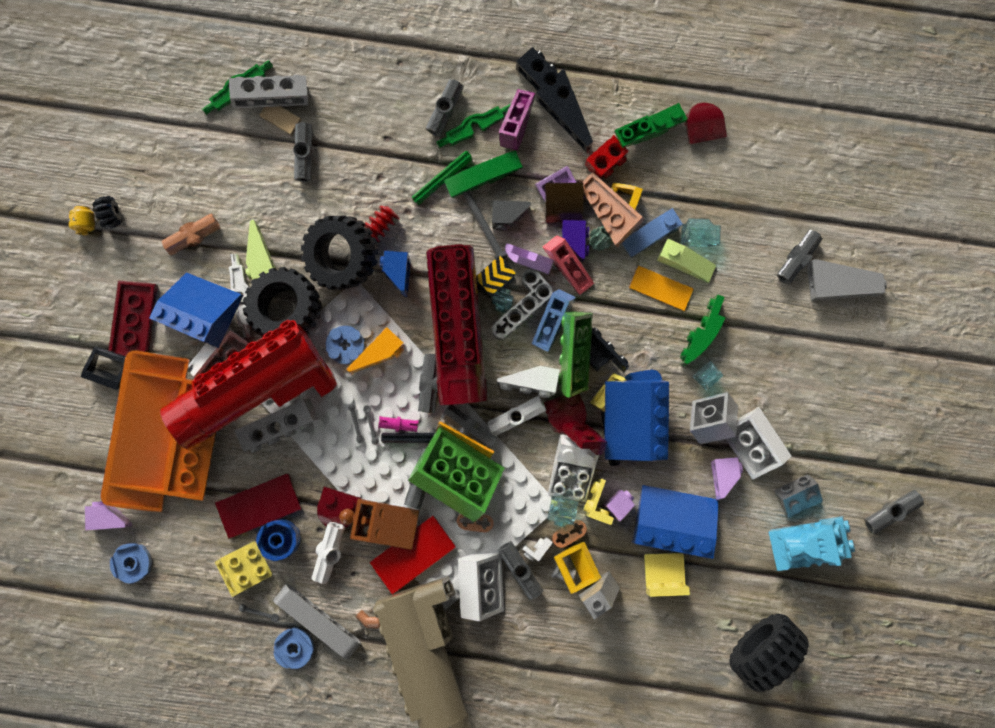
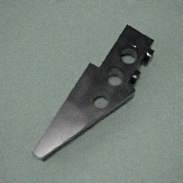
M533 47L530 48L516 61V70L538 91L536 92L535 100L587 152L592 147L593 140L565 69L563 68L558 73L557 68L545 60L541 51H536ZM534 68H541L542 71L536 72L534 71ZM551 80L555 82V84L548 85L546 82ZM566 94L568 97L563 99L559 95Z

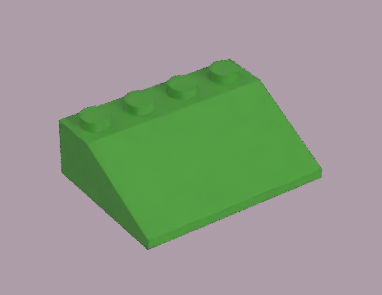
M570 311L565 312L562 317V327H564L560 344L563 348L559 358L561 373L558 377V383L560 384V390L566 397H572L588 390L593 313Z
M439 427L414 467L408 481L475 522L485 514L505 468L442 427Z

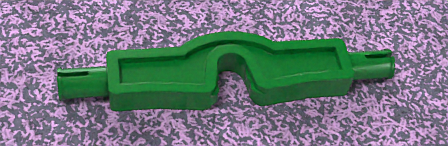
M268 59L261 66L255 64L243 74H237L231 78L266 77L265 72L273 67V64ZM229 79L224 84L223 89L209 98L210 103L202 108L206 115L215 108L217 111H220L231 103Z
M511 104L501 109L497 106L483 114L478 113L468 116L461 125L446 132V137L436 141L438 148L440 149L447 144L453 146L461 141L472 138L474 136L471 127L473 124H477L481 131H486L496 123L504 120V115L507 114Z

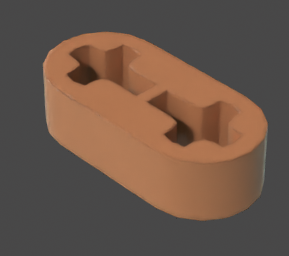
M459 514L457 517V525L463 530L489 532L494 525L492 517L487 514H483L477 520L483 521L484 518H487L491 525L487 526L486 529H483L481 524H476V521L474 524L468 523L467 526H463L460 518H464V516Z
M581 520L571 521L553 533V543L560 548L566 547L585 535L587 531L586 524ZM577 523L583 526L580 534L577 532L570 533L575 528L574 524ZM568 533L569 536L564 538L565 542L563 544L556 542L557 534L565 535Z

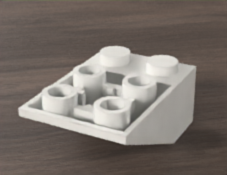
M538 366L498 378L497 385H500V389L511 391L512 388L519 389L520 393L530 394L532 391L537 392L540 397L549 398L550 395L553 396L556 392L560 370Z
M560 434L548 495L586 502L599 455H595L590 449H581L567 435Z

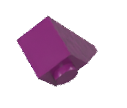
M517 89L499 130L501 147L518 151L525 134L535 93Z

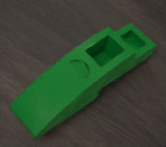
M677 103L651 116L646 115L614 130V133L622 148L629 147L667 133L669 129L686 122L688 118L680 103Z
M717 294L713 299L710 298L706 308L709 309L708 314L703 316L700 323L702 329L697 327L693 331L690 330L686 339L689 342L688 346L682 350L680 359H682L681 365L685 366L701 355L717 336L726 318L718 315L725 298L724 296Z

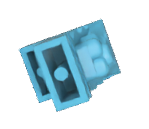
M844 516L820 519L819 522L771 529L769 536L777 571L811 567L812 564L822 566L823 563H828L829 566H841L843 559L852 558V552H855L854 542L849 540L848 532H851L849 521H845Z

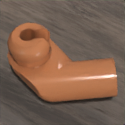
M363 610L355 616L368 629H375L381 626L378 618L369 617Z

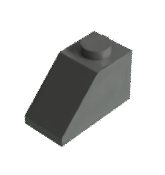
M493 200L492 227L496 228V230L511 228L530 211L531 202Z

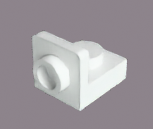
M547 537L544 540L540 538L534 546L535 552L526 545L523 547L524 555L531 561H534V559L539 561L553 542Z

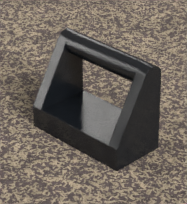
M95 346L82 370L81 377L118 390L120 389L126 356ZM99 355L123 364L118 376L96 368Z

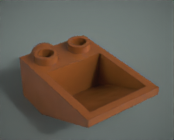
M358 499L355 513L351 509H344L340 513L339 518L345 525L353 523L350 539L413 549L420 510ZM370 507L373 508V510L371 511L372 514L368 513V509ZM367 526L369 527L367 531L368 534L364 532V529Z

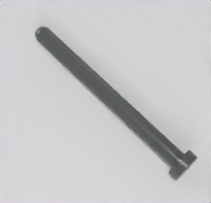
M470 191L463 193L496 254L494 258L496 259L498 256H501L503 259L508 256L507 252L502 251Z

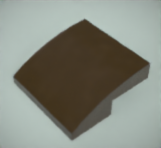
M545 183V223H562L563 220L583 221V183Z

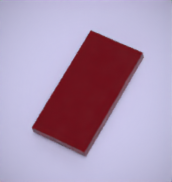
M118 280L109 351L126 356L131 351L149 352L153 320L149 317L156 303L157 284Z
M289 473L215 502L228 539L302 509Z

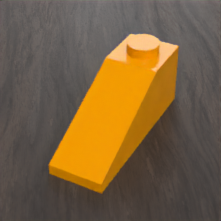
M386 327L346 370L353 374L391 360L394 357L398 358L405 349L403 347L405 344Z

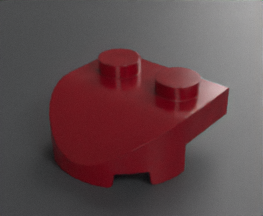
M702 102L693 105L686 115L688 119L684 122V125L687 128L689 144L727 137L724 114L719 107L711 103Z
M580 393L572 397L563 395L544 402L547 410L545 413L554 432L565 434L562 431L564 423H572L574 421L586 423L587 421L586 407Z
M577 421L563 424L562 431L581 449H590L595 455H602L608 442L592 427Z
M324 486L317 506L318 518L326 527L329 522H336L345 526L346 529L352 524H343L339 518L340 513L344 509H351L355 513L357 501L362 498Z

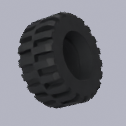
M343 215L325 216L323 219L316 220L315 225H310L307 229L309 233L304 234L302 239L305 242L304 245H301V251H303L301 260L305 262L306 266H304L306 273L310 272L311 275L309 277L313 281H318L317 284L319 286L327 287L330 290H342L357 287L368 280L367 276H371L374 272L372 267L377 265L378 260L375 259V255H378V249H375V244H377L376 238L371 237L373 232L370 228H364L366 226L364 222L357 221L355 217ZM337 234L346 239L351 250L350 262L343 271L337 269L329 257L330 242Z
M280 267L279 271L271 268L268 270V273L264 271L260 273V277L257 280L254 278L251 281L252 286L250 288L247 287L245 291L247 297L243 298L242 303L246 306L243 308V314L247 317L248 325L263 337L268 331H274L280 327L284 321L294 320L308 336L310 334L308 330L311 327L313 329L316 327L315 320L320 319L321 315L318 309L322 308L321 302L318 300L320 298L319 293L314 285L302 273L299 274L292 268L288 270L286 267ZM283 291H294L297 294L298 302L293 314L282 321L270 320L268 317V306L272 298Z
M779 613L770 615L768 618L760 620L758 624L753 625L739 639L738 644L733 648V653L730 654V667L751 690L756 692L771 690L773 687L782 684L785 679L787 680L799 668L800 663L804 661V656L807 655L809 648L807 636L788 616Z

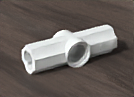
M537 396L487 423L492 434L496 437L547 410L540 396ZM514 411H519L522 415L519 422L514 421L512 418Z
M329 522L323 541L316 547L318 558L311 578L315 582L327 584L334 564L341 557V552L338 549L345 530V526L342 524Z

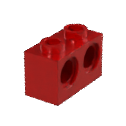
M613 135L586 159L585 166L601 180L603 178L607 179L613 174V169L617 165L620 167L628 160L629 150L626 147L622 148L619 140ZM610 151H617L619 156L611 155ZM601 162L605 164L606 168L600 169L596 164Z

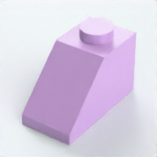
M738 457L715 459L711 462L716 500L725 498L740 479L743 467Z
M619 489L602 505L615 520L621 521L635 504L632 502L634 498L627 490L623 492V490Z
M102 501L92 502V506H85V530L132 526V522L117 508L107 506Z

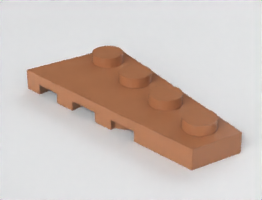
M592 172L582 182L584 194L618 248L645 219Z

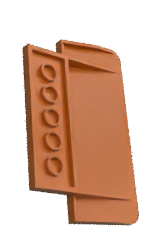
M131 351L126 355L101 490V500L105 505L162 512L165 495L204 500L216 433L187 450L172 437L160 414L162 407L172 402L181 394L193 389V380L187 379L190 359L143 351Z

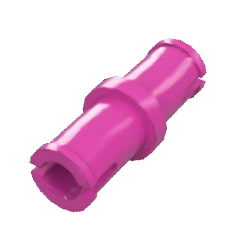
M380 416L378 428L393 429L396 432L402 430L417 433L418 420L401 419L398 416L397 418Z

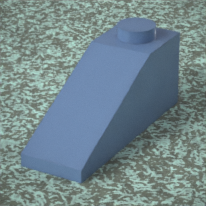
M672 208L627 237L622 244L632 258L679 230L683 224Z
M560 289L552 293L531 344L547 352L550 351L562 328V317L565 312H570L576 299L575 296Z

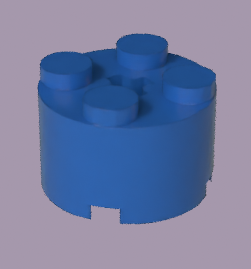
M284 519L274 520L265 524L259 530L256 538V543L262 556L272 561L283 560L293 555L299 548L301 541L300 530L295 524ZM280 536V539L282 540V542L279 544L278 540L276 539V537Z

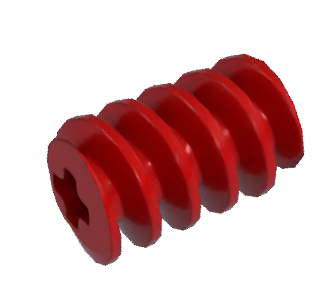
M380 205V212L374 211L375 218H368L371 224L365 222V228L371 229L373 232L371 237L376 238L378 243H380L378 235L385 237L383 230L390 231L388 224L395 226L393 219L400 220L399 216L388 206Z

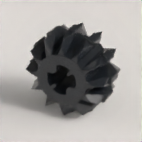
M102 196L93 202L92 210L95 214L94 216L102 228L112 229L122 223L121 209L113 197Z

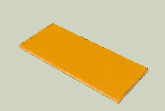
M639 265L629 286L632 290L682 311H685L693 292V288Z
M439 421L436 431L439 427H442L491 459L494 453L493 450Z

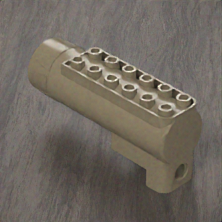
M449 576L383 597L376 601L373 607L374 615L379 619L381 625L379 627L380 634L385 638L387 644L386 653L388 657H391L393 663L392 672L399 682V694L405 701V713L410 717L411 722L417 721L419 728H472L468 717L469 714L462 700L445 647L454 637L442 603L448 601L449 597L456 594Z

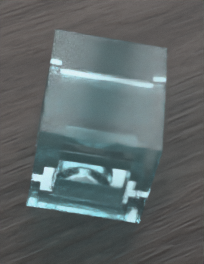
M710 361L704 364L692 377L704 390H707L724 375Z
M552 496L547 519L555 521L554 525L566 527V524L574 525L578 501Z

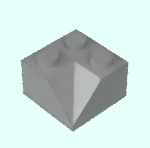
M726 392L692 401L690 432L699 444L736 437L738 405L731 395Z

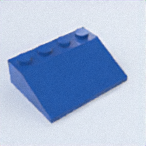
M186 272L157 301L149 318L219 348L243 295Z
M660 379L605 381V440L608 442L605 449V459L668 460L669 382Z
M642 485L632 542L638 545L713 559L717 540L719 500Z

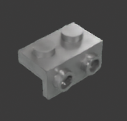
M810 475L802 476L775 490V494L780 498L784 513L788 518L823 502L819 485Z

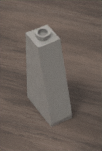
M817 259L807 264L811 301L879 296L885 293L887 283L882 273Z
M608 571L601 576V579L582 588L577 594L595 620L612 608L620 587Z

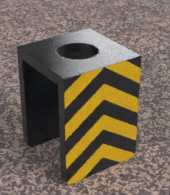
M498 256L476 276L477 285L492 300L515 280L516 273L501 256Z

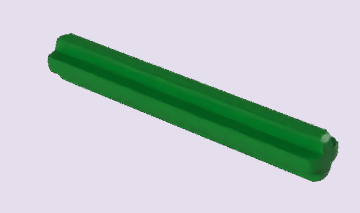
M468 151L463 152L412 196L414 203L420 205L445 183V179L454 176L472 160L471 154Z

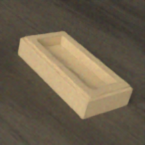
M281 106L264 107L259 114L261 118L291 136L295 132V124L302 121L301 118Z

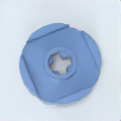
M339 326L332 329L326 339V351L329 357L339 364H352L365 350L364 338L358 330L351 326ZM344 340L351 344L346 350H343V347L340 346Z
M124 544L118 547L113 557H111L110 570L115 578H119L124 583L140 581L151 571V555L142 544ZM130 557L132 558V560H135L133 568H131V566H127L126 563L129 561Z
M298 627L287 629L275 640L274 657L277 663L284 668H301L312 657L315 649L313 640L305 630ZM291 643L293 645L297 644L298 653H291L289 651Z

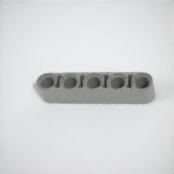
M285 584L273 601L281 609L343 658L349 660L360 646L361 642L356 636L291 585Z

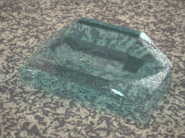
M689 218L681 228V244L696 247L719 246L721 225H714L709 219Z

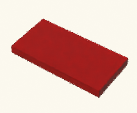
M433 515L417 527L413 549L391 546L369 563L391 594H394L456 548V546Z

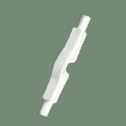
M231 254L232 266L229 267L231 290L243 293L244 298L247 297L245 291L249 287L246 283L244 266L239 263V254ZM242 298L236 310L237 323L239 327H242L243 338H251L250 325L246 321L247 317L243 314V308L246 306L242 304Z

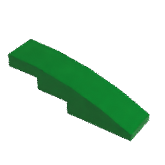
M516 150L466 169L445 179L444 182L450 196L455 198L487 183L492 184L522 169L523 165Z

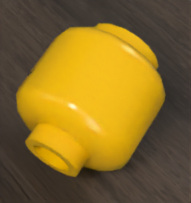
M75 206L73 210H70L69 228L76 231V234L88 235V232L95 229V214L90 210L91 208Z

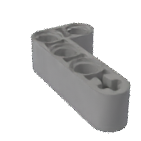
M528 269L523 273L522 284L530 293L493 325L492 333L497 340L506 339L550 300L552 288L536 270ZM528 275H533L536 278V281L534 283H528L526 281V277ZM541 289H546L549 295L547 297H541L538 294V291ZM530 301L535 307L532 310H527L524 307L525 302ZM518 314L520 321L514 323L510 320V316ZM506 320L509 326L504 329L505 334H497V327L503 328L506 325Z

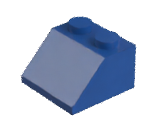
M384 251V256L380 257L382 272L385 273L386 277L404 297H408L411 266L408 252Z

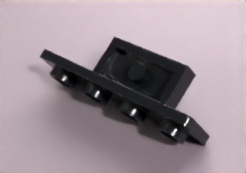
M592 327L590 365L598 372L612 360L625 373L629 368L627 359L623 355L619 356L612 343L606 342L601 337V332L596 327Z

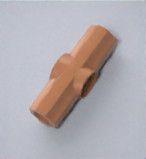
M211 213L196 222L182 225L178 232L162 240V245L168 254L172 256L186 247L200 244L204 237L219 230L221 227Z

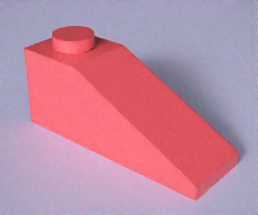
M556 236L543 246L549 258L554 260V265L579 295L595 284L564 238Z

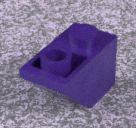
M563 220L562 238L567 241L579 261L584 262L585 257L589 255V245H585L586 238H589V227H586V221Z

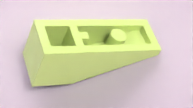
M254 219L249 224L246 255L248 269H245L250 280L254 278L257 280L260 277V273L263 271L268 273L269 269L275 268L259 225Z
M670 239L665 241L657 258V261L707 283L710 282L716 265Z

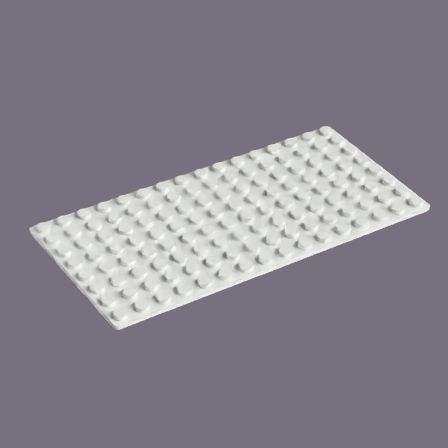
M359 284L357 287L343 290L319 311L321 315L320 319L315 320L316 327L314 329L311 327L308 330L310 332L308 337L334 374L337 382L336 387L323 397L319 395L314 387H311L281 407H278L272 398L262 404L272 414L300 400L310 398L319 420L314 421V426L303 430L301 427L297 429V433L291 437L336 489L365 500L416 509L404 505L410 486L408 479L418 462L422 448L426 449L429 443H382V433L416 432L402 430L396 432L393 429L378 428L379 417L397 418L398 416L401 419L418 420L417 433H436L439 421L455 430L457 429L441 418V415L449 405H440L438 393L435 413L418 411L420 397L419 381L420 375L423 372L425 355L366 289ZM339 326H351L358 330L364 338L366 349L387 327L405 344L403 347L405 350L398 358L394 357L386 362L351 374L346 370L351 364H339L329 357L326 351V339L332 329ZM347 340L340 344L343 350H346L351 345ZM468 403L454 404L462 413L472 417L482 425V428L492 434L489 426ZM350 404L355 405L354 411L360 434L364 438V442L360 444L356 441L357 434L351 411L348 410ZM366 405L371 407L370 415L375 435L379 439L377 445H373L371 442L372 435L367 415L363 411ZM293 414L292 422L296 424L298 418L295 414ZM496 436L497 440L490 448L494 451L491 460L505 469L485 514L492 517L494 522L493 528L489 532L461 529L457 525V517L460 513L427 492L420 509L417 527L434 515L456 546V548L415 577L420 584H425L449 576L456 594L449 597L448 601L442 602L445 610L460 598L459 558L472 554L498 553L497 550L510 541L513 542L514 546H517L558 508V503L551 495H548V492L498 436ZM370 507V508L368 509V513H369V514H372V513H371V511L373 510L372 507ZM465 516L464 518H460V522H463V526H467L468 523L474 524L473 521L466 518ZM484 518L483 521L476 520V524H481L483 529L491 525L487 518Z

